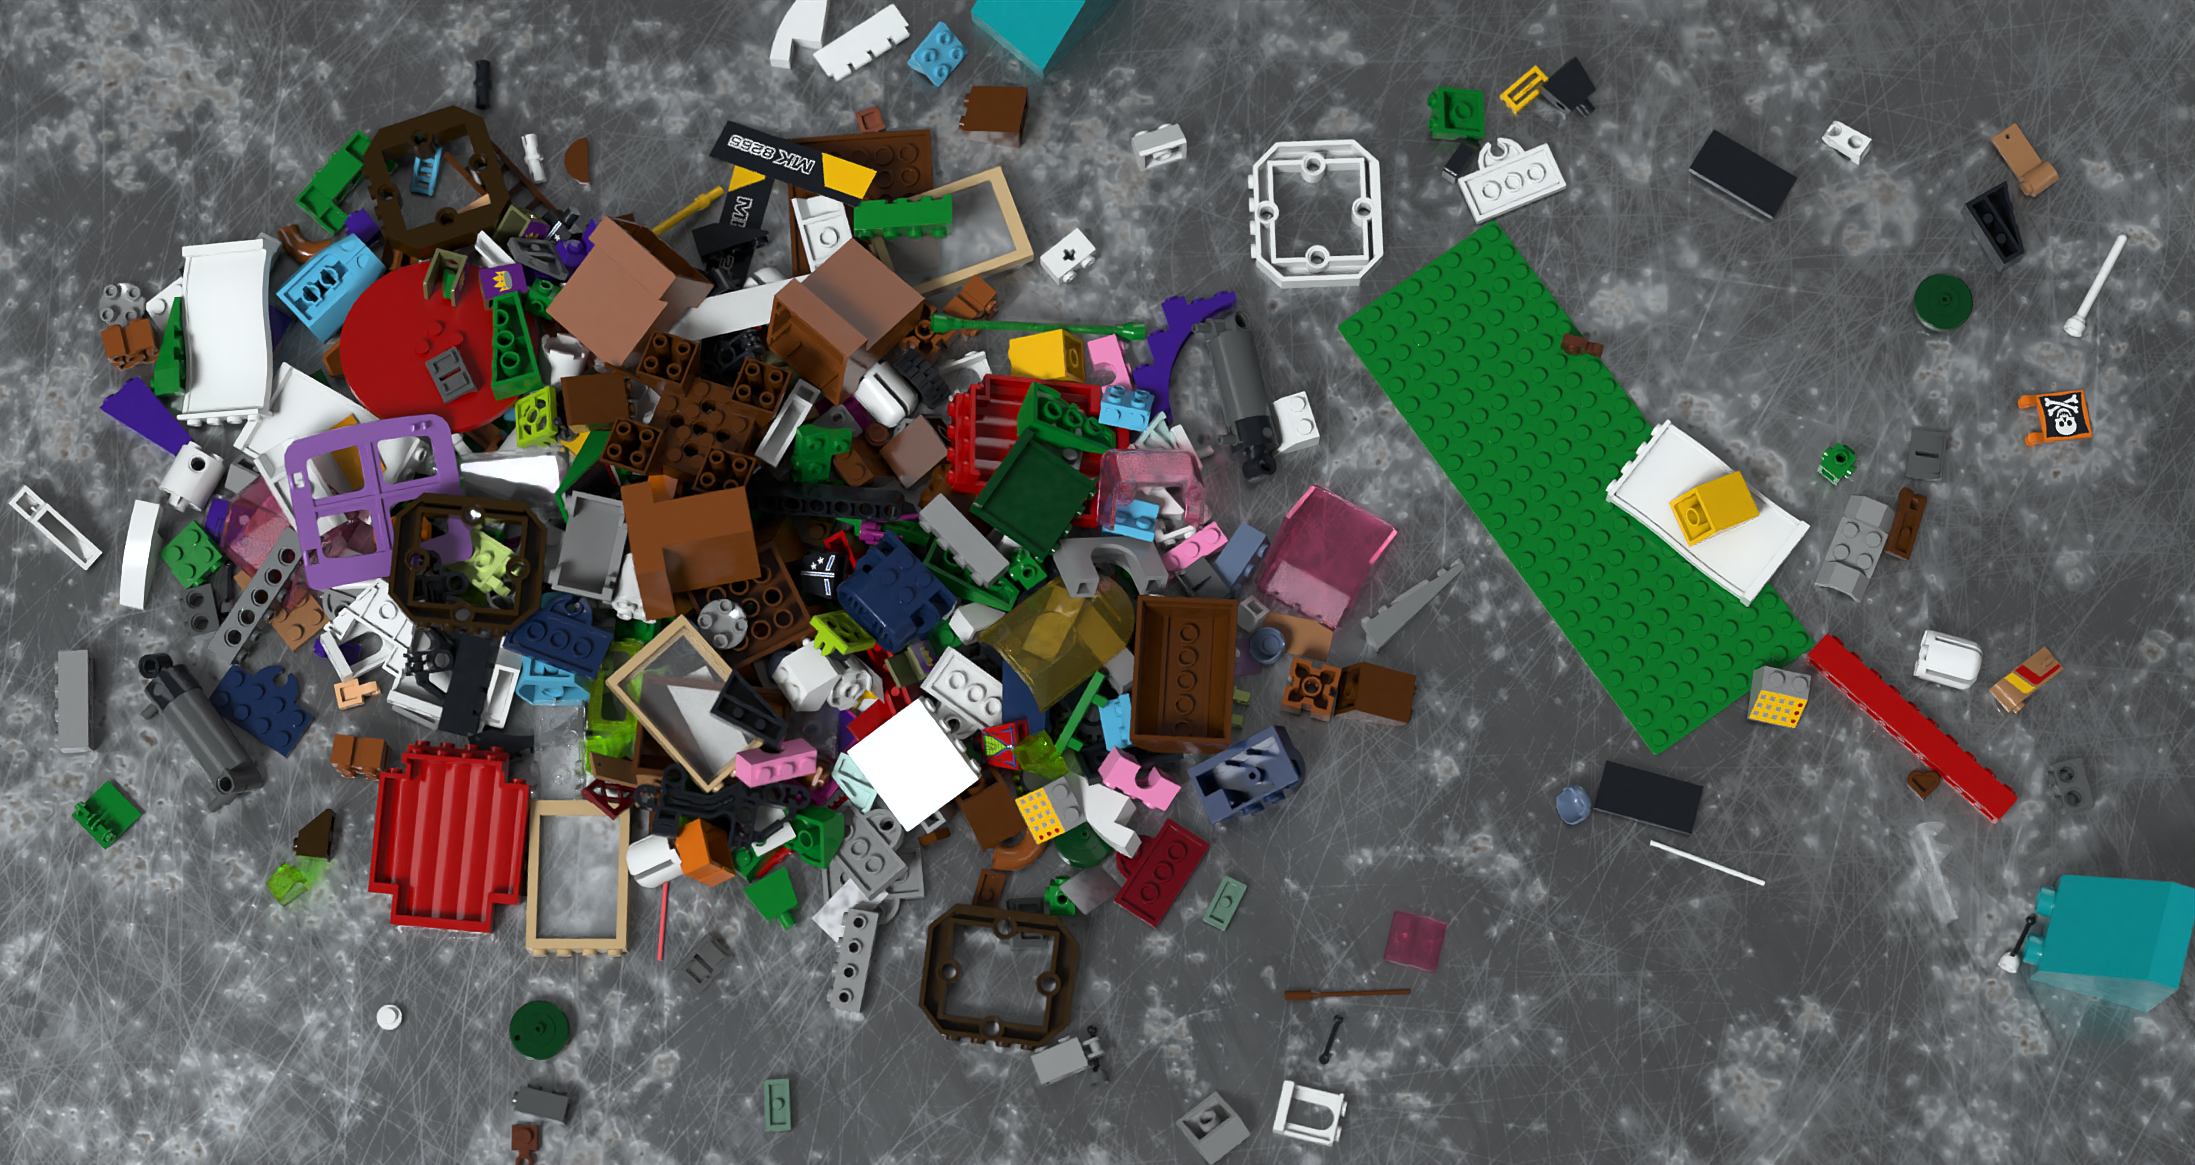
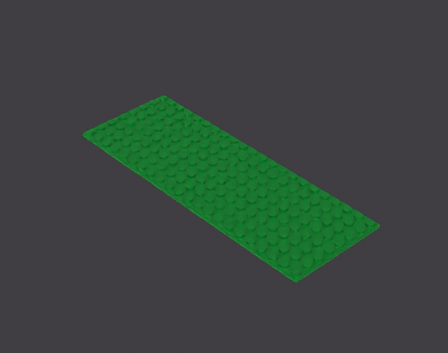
M1490 221L1339 324V333L1654 755L1661 754L1751 691L1754 670L1763 666L1782 669L1813 647L1814 641L1769 582L1749 607L1740 602L1739 598L1725 590L1688 562L1649 528L1614 503L1606 501L1607 487L1614 479L1618 481L1623 475L1621 470L1629 460L1633 462L1637 458L1636 451L1644 441L1647 444L1653 438L1650 435L1653 428L1600 358L1585 353L1584 355L1572 356L1565 353V350L1560 349L1564 333L1584 337L1496 221Z

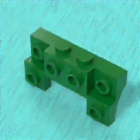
M357 130L338 152L335 151L331 154L326 166L314 173L312 181L294 200L299 208L311 216L317 224L333 237L345 226L344 222L348 217L337 206L364 177L361 166L365 165L363 155L372 140L360 130ZM394 160L386 162L389 174H391L398 165Z
M813 424L797 427L794 454L791 456L792 470L789 473V482L845 486L842 480L828 482L831 456L850 451L852 432L849 427L829 429Z

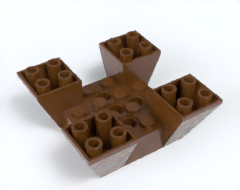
M653 329L637 367L636 374L660 396L657 407L649 425L617 416L599 461L644 476L665 475L693 484L692 490L702 494L742 486L746 490L757 463V459L749 457L758 432L776 416L793 372L746 357L734 387L730 388L699 378L700 343ZM715 409V411L707 413V411ZM678 424H683V426L674 428ZM701 431H706L702 435H697ZM724 438H730L725 442H720ZM697 453V455L689 457L690 454Z
M784 514L753 531L761 577L744 580L746 581V589L743 592H735V582L672 594L676 616H673L674 619H677L681 614L688 618L697 613L699 617L702 609L715 600L727 599L735 602L744 612L745 606L749 602L757 604L756 613L753 615L746 614L748 627L743 640L729 649L714 648L716 653L732 670L735 668L751 686L763 687L753 664L795 643L800 649L803 647L802 642L805 638H810L813 641L819 632L810 624L813 616L836 611L832 601L806 607L787 569L801 562L804 555H809L789 514ZM772 591H777L780 594V599L775 604L767 602V595ZM761 624L767 625L768 634L764 637H757L755 633L756 628ZM706 661L698 666L699 669L706 666L714 682L725 683Z

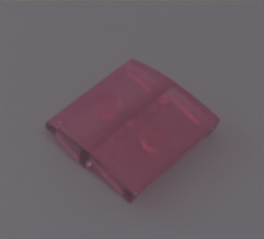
M1394 911L1383 960L1403 966H1412L1431 973L1436 972L1447 923L1410 913Z

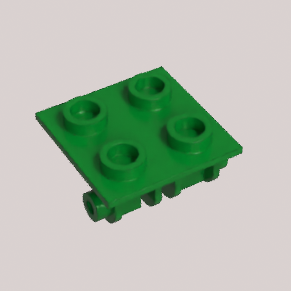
M108 780L85 803L82 801L78 802L74 807L76 811L72 814L105 850L142 815Z

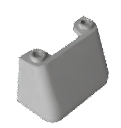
M573 491L572 496L567 495L564 510L569 511V518L559 563L556 569L551 568L548 583L552 584L551 589L612 603L628 539L623 501Z

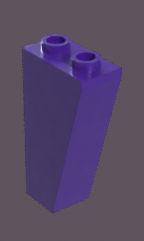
M138 376L127 380L122 385L121 390L116 394L106 397L100 406L107 417L174 459L184 444L188 445L189 441L194 442Z

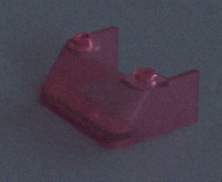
M1110 449L1103 454L1100 465L1097 523L1109 531H1114L1116 506L1131 504L1136 496V487H1181V498L1186 503L1184 522L1198 531H1203L1206 490L1197 458L1193 453L1185 449Z

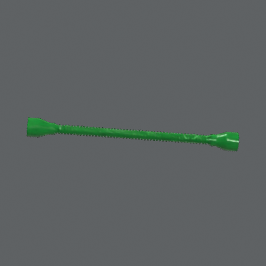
M932 313L931 332L946 333L962 328L1049 332L1063 329L1074 334H1115L1116 337H1123L1130 341H1144L1145 338L1144 322H1129L1115 326L1064 325L1063 323L1052 324L1042 322L972 321V319L963 320L945 313Z

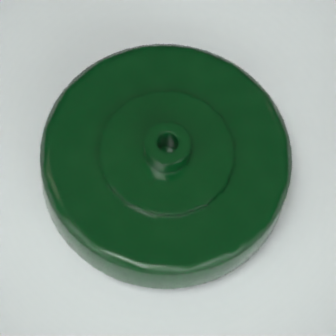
M1947 273L1934 274L1924 279L1919 284L1913 297V309L1917 319L1925 327L1936 332H1950L1958 329L1967 321L1973 308V297L1967 284L1960 278Z
M1087 821L1054 837L1055 849L1060 858L1067 864L1077 868L1098 866L1106 861L1113 851V847L1107 844Z
M537 1000L526 1003L515 1012L510 1021L509 1037L513 1047L521 1056L531 1061L544 1062L557 1057L566 1048L570 1039L571 1029L566 1014L557 1005L548 1001Z

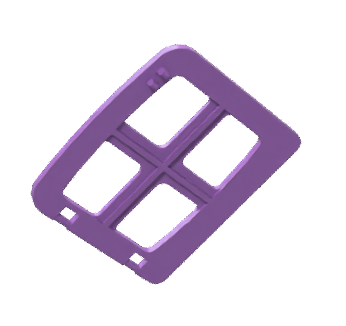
M434 414L389 418L321 432L293 441L287 447L284 454L286 475L288 476L308 586L314 590H323L390 576L394 540L390 506L393 503L416 499L424 492L463 496L451 430L448 423L442 417ZM410 436H428L432 443L437 470L436 474L430 477L387 484L383 479L377 447L378 442ZM356 446L361 461L364 487L359 491L314 499L308 477L307 461L312 457L327 452ZM301 472L304 487L296 488L293 474ZM361 509L368 510L374 530L376 551L374 553L348 557H325L322 551L317 520L321 517ZM446 518L447 531L444 535L420 543V547L425 550L436 551L440 555L442 565L465 561L472 555L469 530L458 519ZM316 549L318 563L310 564L308 550Z

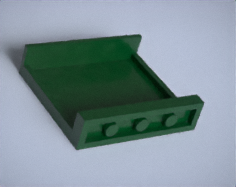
M1026 427L977 496L969 511L1043 561L1047 554L1053 556L1060 546V543L1057 542L1061 535L1063 537L1067 536L1073 527L1070 523L1072 518L1076 517L1078 519L1086 508L1083 502L1086 498L1092 500L1099 489L1095 485L1100 477L1097 476L1092 481L1032 440L1034 432Z

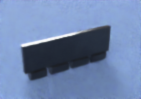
M462 633L437 730L467 737L468 732L477 734L481 717L472 715L473 710L483 713L487 693L479 691V687L489 688L494 671L492 668L485 667L486 662L496 663L500 648L491 645L492 640Z

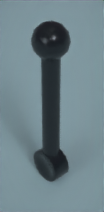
M1339 1014L1333 1018L1335 1023L1323 1055L1319 1057V1062L1322 1065H1326L1329 1062V1051L1339 1024L1343 1022V1017Z

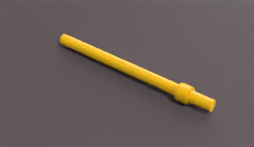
M717 186L706 194H700L694 198V202L651 230L660 236L696 211H702L709 207L713 200L724 194L723 189Z

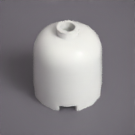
M557 333V337L549 338V335L546 334L541 339L538 357L540 375L544 388L549 385L555 387L556 394L562 390L561 377L580 376L586 368L590 350L582 345L573 335Z

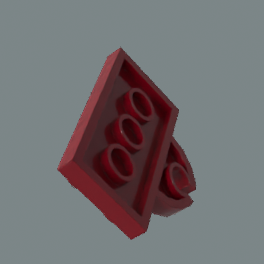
M1169 818L1155 838L1147 835H1137L1142 843L1137 849L1138 854L1136 858L1129 860L1118 851L1116 854V866L1126 882L1113 902L1154 929L1157 928L1210 848V844Z

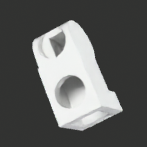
M1833 121L1822 137L1827 145L1838 149L1839 152L1850 157L1851 161L1857 165L1861 164L1871 149L1872 139L1838 121Z

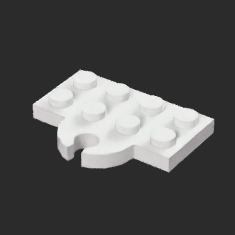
M1497 138V145L1504 150L1502 156H1493L1490 151L1491 144L1488 142L1479 154V171L1458 179V184L1476 224L1566 189L1567 186L1547 143L1524 152L1518 143L1506 138Z
M948 646L920 686L938 700L935 706L936 711H934L939 719H945L947 723L951 719L956 720L955 727L949 731L954 739H964L971 736L977 729L982 731L985 728L1002 724V684L955 649Z

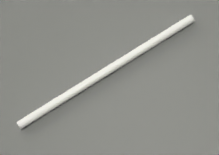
M1650 841V845L1756 884L1762 886L1765 884V881L1657 841Z

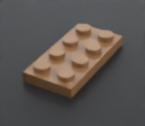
M273 547L233 577L243 590L246 589ZM278 570L275 574V579L279 583L282 575ZM300 580L292 583L288 589L290 590L288 597L278 604L275 609L276 615L270 621V624L294 653L321 633L328 622H332ZM266 591L262 593L264 603L268 600V593Z

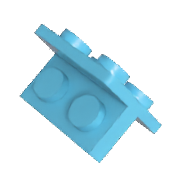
M940 21L913 52L907 64L912 69L926 74L932 83L939 87L968 51L947 25Z
M1120 385L1107 386L1100 403L1101 410L1098 423L1143 432L1149 424L1155 396L1150 395L1145 390L1130 391L1125 390V387Z
M1112 493L1100 537L1129 536L1153 542L1159 504Z
M1129 694L1119 695L1117 699L1109 700L1105 708L1098 706L1107 751H1111L1114 746L1120 749L1135 747L1129 741L1132 696H1129Z

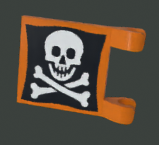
M2083 390L2023 395L2017 401L2020 409L2037 407L2041 433H2029L2025 437L2026 446L2092 437Z

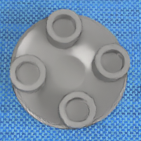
M129 282L107 285L99 302L100 318L109 326L120 324L121 327L129 326L131 320L142 318L146 308V299L142 290Z
M727 599L715 600L707 604L700 612L697 621L699 634L711 647L716 649H729L739 644L743 640L748 627L747 617L743 609L735 602Z

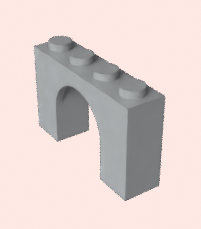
M1129 536L1058 539L1060 546L1054 553L1053 559L1071 598L1094 597L1100 578L1093 564L1098 562L1113 563L1128 571L1140 595L1163 594L1169 575L1154 542Z

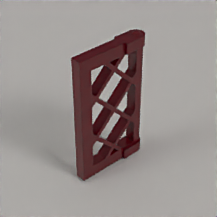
M628 756L621 758L633 762ZM595 779L581 790V795L614 821L634 804L633 795L636 788L617 783H605L604 780ZM600 788L602 795H598L593 790ZM606 789L617 790L618 798L607 796ZM622 791L632 792L633 794L628 799H623ZM643 791L642 795H638V796H639V797H643V796H644L645 794H647L648 792H647V791ZM608 803H616L619 806L614 809Z

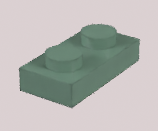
M1225 875L1203 917V921L1225 932L1248 886Z
M764 1080L765 1131L792 1130L790 1080Z

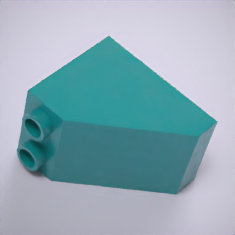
M977 0L971 9V17L974 23L1044 80L1117 0Z
M2064 874L2053 883L2052 887L2042 884L2034 906V914L2045 916L2041 934L2038 935L2031 932L2028 934L2022 954V962L2033 964L2029 979L2149 1012L2178 990L2195 921V888L2165 881Z

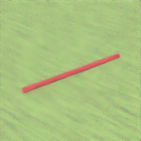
M668 882L663 884L657 960L662 961Z

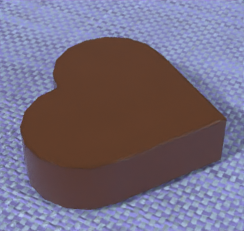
M1915 770L1907 776L1906 783L1923 802L1939 786L1940 777L1934 771L1923 773Z
M949 827L918 837L920 846L950 837Z

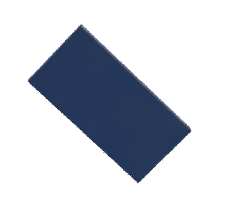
M1009 656L1004 657L1002 724L1028 719L1032 760L1048 761L1050 662Z

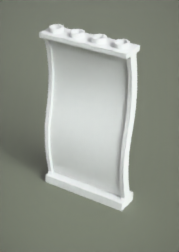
M256 239L182 247V256L186 258L182 284V322L186 352V395L182 415H177V420L187 422V426L200 427L203 422H207L208 425H222V421L240 424L242 419H247L249 422H262V418L272 417L273 412L269 411L272 391L273 352L268 311V284L272 253H277V243Z
M283 362L272 380L269 411L273 412L272 417L262 418V422L248 421L233 446L249 456L257 458L262 453L294 435L301 439L325 432L351 414L358 424L380 419L364 407ZM415 436L379 441L377 444L379 458L386 469L382 472L384 481L387 484H395L413 480L415 471L420 462L426 458L430 445ZM331 452L311 458L333 496L354 492ZM364 485L361 486L360 488H358V489L355 490V491L361 490V489L364 487ZM399 502L393 503V504L390 506V513H391L392 509L394 508V506H395L396 504H398ZM361 509L348 512L373 527L368 510Z
M1667 419L1663 425L1658 423L1650 434L1653 436L1650 442L1647 444L1644 441L1636 451L1637 458L1633 462L1629 460L1621 470L1623 473L1618 481L1614 479L1606 489L1608 492L1606 501L1614 503L1633 516L1698 570L1739 598L1740 602L1745 606L1749 607L1808 532L1810 525L1803 520L1799 521L1746 482L1760 516L1734 529L1689 547L1669 502L1696 486L1735 471L1693 438L1673 426L1670 420Z

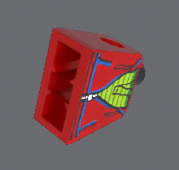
M1028 719L985 728L982 730V737L974 739L973 748L975 752H984V760L987 765L1014 770L1033 766Z

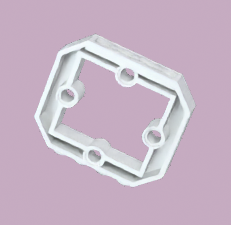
M1354 139L1276 142L1253 165V174H1248V189H1253V197H1249V212H1254V220L1250 221V235H1255V244H1251V258H1256V266L1281 289L1360 286L1382 263L1383 236L1379 161ZM1316 164L1319 170L1313 172L1308 170L1307 166ZM1359 170L1360 198L1353 203L1351 218L1354 224L1362 229L1363 255L1330 256L1325 247L1315 245L1307 250L1305 257L1276 258L1275 227L1279 220V209L1274 203L1273 173L1301 172L1305 181L1316 183L1322 180L1325 171ZM1364 208L1369 210L1370 214L1361 216L1357 211ZM1263 212H1270L1273 217L1266 220L1260 215ZM1318 256L1324 261L1321 264H1314L1311 259Z

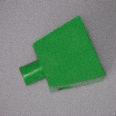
M785 866L743 889L747 898L769 925L779 920L784 931H788L798 924L792 912L798 910L800 906Z

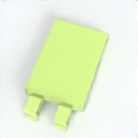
M469 530L472 544L471 557L465 561L442 566L451 572L464 573L468 578V583L483 593H490L493 590L505 598L511 590L504 586L500 579L506 574L505 567L508 560L517 555L511 549L482 531ZM515 565L511 572L515 576H521L524 574L525 569Z

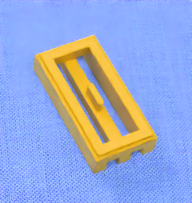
M1535 65L1500 95V99L1505 101L1506 105L1516 115L1541 93L1535 89L1518 105L1515 103L1542 80L1545 82L1548 77ZM1534 74L1538 75L1537 78H1535L1531 83H1529L1512 99L1508 97L1521 85H1523L1528 79H1530Z

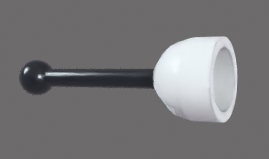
M2034 916L2026 918V925L2013 951L2006 952L2001 956L1998 965L2002 969L2011 973L2017 972L2021 963L2017 953L2030 927L2036 922Z

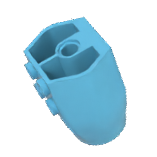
M352 233L314 254L278 287L274 293L323 344H326L343 328L347 314L358 297L370 285L380 279L387 268Z
M557 591L542 594L540 608L545 609L548 603L557 596L571 593ZM574 597L573 602L567 606V612H577L574 606L579 602L577 597ZM522 655V665L515 692L531 705L581 707L590 698L592 681Z

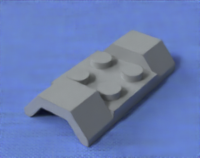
M1851 495L1814 584L1848 594L1856 602L1861 603L1891 530L1896 512L1888 505L1866 496Z

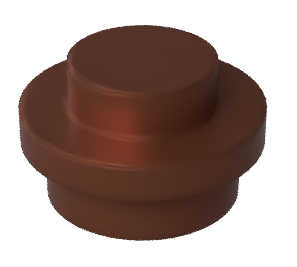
M872 423L865 431V439L871 446L881 447L889 439V430L881 423Z

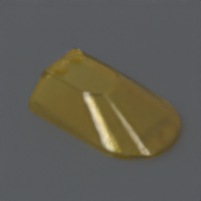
M1097 572L1100 579L1094 597L1071 598L1061 575H1059L977 636L979 643L985 642L994 647L1028 685L1038 704V711L1041 714L1121 653L1132 636L1135 623L1132 603L1127 593L1118 583Z

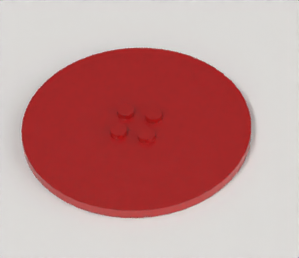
M431 261L420 262L401 267L386 274L370 285L355 301L344 321L340 337V359L343 374L357 400L380 420L434 414L442 417L448 423L451 435L474 430L499 418L523 394L496 401L491 388L493 374V310L485 311L479 285V270H482V268L468 264L469 274L457 306L454 307L452 306L451 299L443 297L442 279L444 269H440L429 300L424 299L423 282ZM448 261L451 264H458L455 261ZM523 309L536 360L538 361V333L532 313ZM455 346L479 392L464 394L445 404L425 362ZM461 368L440 380L443 381L449 378L450 376L460 372Z

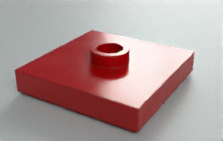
M885 695V704L880 699L876 700L845 726L858 742L893 718Z

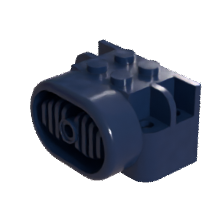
M889 529L885 531L883 539L875 546L870 547L867 553L858 560L854 572L837 587L838 599L849 616L862 626L876 640L880 647L891 653L900 652L908 644L913 645L927 640L950 620L958 601Z
M1272 725L1187 771L1211 823L1215 824L1221 820L1228 821L1237 816L1244 817L1248 814L1255 816L1265 811L1266 808L1283 802L1300 789L1305 778L1306 768L1301 753L1294 747L1284 726Z

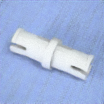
M525 135L522 137L526 156L524 161L528 165L530 180L533 185L542 184V182H546L542 164L544 158L540 154L537 135Z

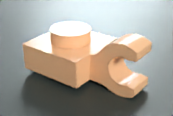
M357 678L345 684H334L340 710L365 704L364 696L381 694L380 685L376 681L361 685L360 680Z

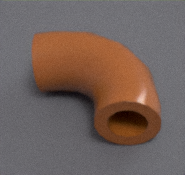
M288 225L276 232L278 241L282 242V247L286 254L300 263H305L314 254L332 244L330 238L317 242L309 241L303 236L298 225Z
M1027 827L1023 839L1018 844L1013 846L996 845L992 855L991 868L1001 871H1017L1030 866L1042 855L1048 840L1036 845Z

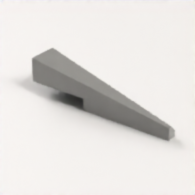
M1460 558L1447 568L1439 570L1437 575L1429 581L1427 579L1423 580L1398 596L1387 606H1382L1370 618L1366 616L1361 620V626L1367 633L1366 639L1377 654L1465 568Z

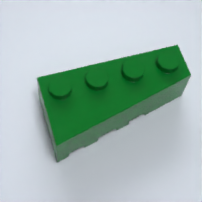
M952 194L943 195L942 200L932 199V196H922V199H919L917 202H912L908 198H898L893 200V204H888V201L885 199L861 201L858 208L854 207V237H859L861 240H872L874 237L895 240L898 239V236H908L909 239H922L923 236L945 239L947 236H952Z
M518 291L493 297V374L491 388L495 400L499 401L544 388Z

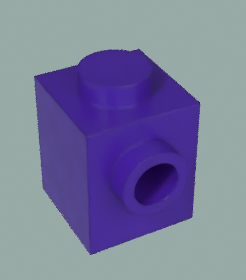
M364 208L360 211L352 212L344 222L348 229L345 231V234L348 236L354 233L368 248L384 238L381 230Z

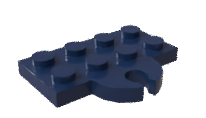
M573 594L557 596L548 603L545 609L540 608L538 614L513 634L507 633L502 644L503 649L594 682L597 680L615 638L614 634L593 627L594 618L591 607L582 597L579 600L580 608L577 612L569 613L566 611L567 606L573 602Z
M232 664L209 697L210 702L221 716L277 753L288 758L315 719L313 715L296 705L299 698V684L296 677L290 673L287 683L282 687H278L275 684V680L278 675L284 673V667L268 666L252 676L240 667Z

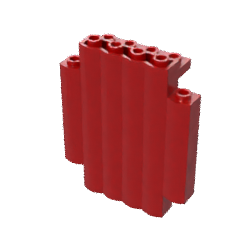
M985 374L982 381L978 382V384H971L967 392L956 393L952 402L949 401L947 407V416H951L952 424H948L947 438L951 439V446H948L946 458L947 461H950L951 469L947 470L946 483L950 484L951 492L977 494L976 498L1019 438L1017 436V415L1033 381L1055 389L1061 394V399L1070 405L1072 403L1079 406L1078 411L1088 418L1094 417L1098 421L1101 410L1100 385ZM1104 424L1116 433V454L1113 456L1083 451L1079 472L1092 481L1097 476L1100 477L1095 485L1099 489L1092 500L1086 498L1083 502L1086 508L1078 519L1076 517L1072 518L1070 523L1073 526L1096 528L1100 522V506L1108 507L1112 493L1129 496V467L1124 458V453L1129 447V429Z
M415 740V745L408 744L407 753H402L401 763L406 764L405 774H402L403 769L388 768L387 772H380L368 892L393 894L390 924L493 933L495 904H521L532 786L526 785V780L511 779V783H508L510 754L504 752L505 748L490 747L489 751H482L478 745L465 744L464 749L455 748L454 743L440 742V747L430 746V741Z

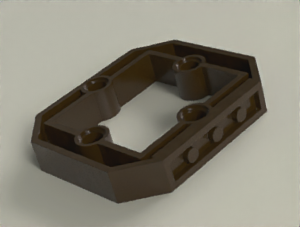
M455 105L380 128L363 155L365 165L361 166L365 180L370 179L372 184L368 186V191L371 199H376L378 203L377 206H374L378 221L383 219L384 226L380 227L384 240H390L394 249L422 261L433 258L436 248L451 252L476 244L477 236L481 231L492 238L512 204L484 118ZM469 135L475 154L469 158L468 166L474 181L478 184H485L491 203L460 214L454 208L444 207L436 213L435 222L407 230L401 211L403 199L397 185L392 183L386 162L412 153L418 159H430L435 155L437 145Z
M424 492L396 514L388 596L412 625H416V629L431 630V626L441 627V631L456 632V629H465L466 633L481 635L482 631L492 632V636L506 637L507 633L513 634L540 612L548 529L523 501ZM471 511L480 513V518L475 522H470L466 519L467 514ZM423 516L458 519L462 521L465 528L472 531L481 529L485 522L522 525L519 556L510 558L505 567L509 581L516 584L514 610L473 607L466 601H458L453 605L414 601L417 575L426 573L431 566L428 552L420 547ZM416 555L425 558L424 563L418 567L411 564V559ZM515 565H522L526 570L523 575L515 576L511 572L512 568ZM461 609L470 612L469 618L465 621H460L456 618L457 612Z
M956 903L928 926L918 1006L940 1034L946 1035L945 1040L960 1041L961 1037L971 1038L970 1043L985 1045L986 1040L996 1041L995 1046L1010 1048L1011 1043L1021 1044L1020 1049L1035 1051L1036 1047L1043 1046L1070 1025L1080 944L1059 916ZM1003 920H1008L1012 924V931L1007 935L999 931V923ZM956 924L992 928L994 935L1002 940L1013 938L1017 932L1054 936L1050 971L1041 973L1036 980L1038 992L1047 997L1043 1026L1008 1022L997 1015L977 1018L945 1013L948 984L958 981L962 975L961 964L957 960L952 959ZM946 964H952L956 969V973L952 978H946L942 973V969ZM1050 976L1055 979L1056 986L1052 991H1047L1043 988L1042 981L1045 977ZM990 1020L996 1021L999 1024V1032L995 1035H991L986 1031V1024Z

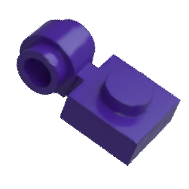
M319 637L314 643L313 654L327 659L328 655L320 643ZM348 641L338 646L349 667L358 663L363 650L361 645Z

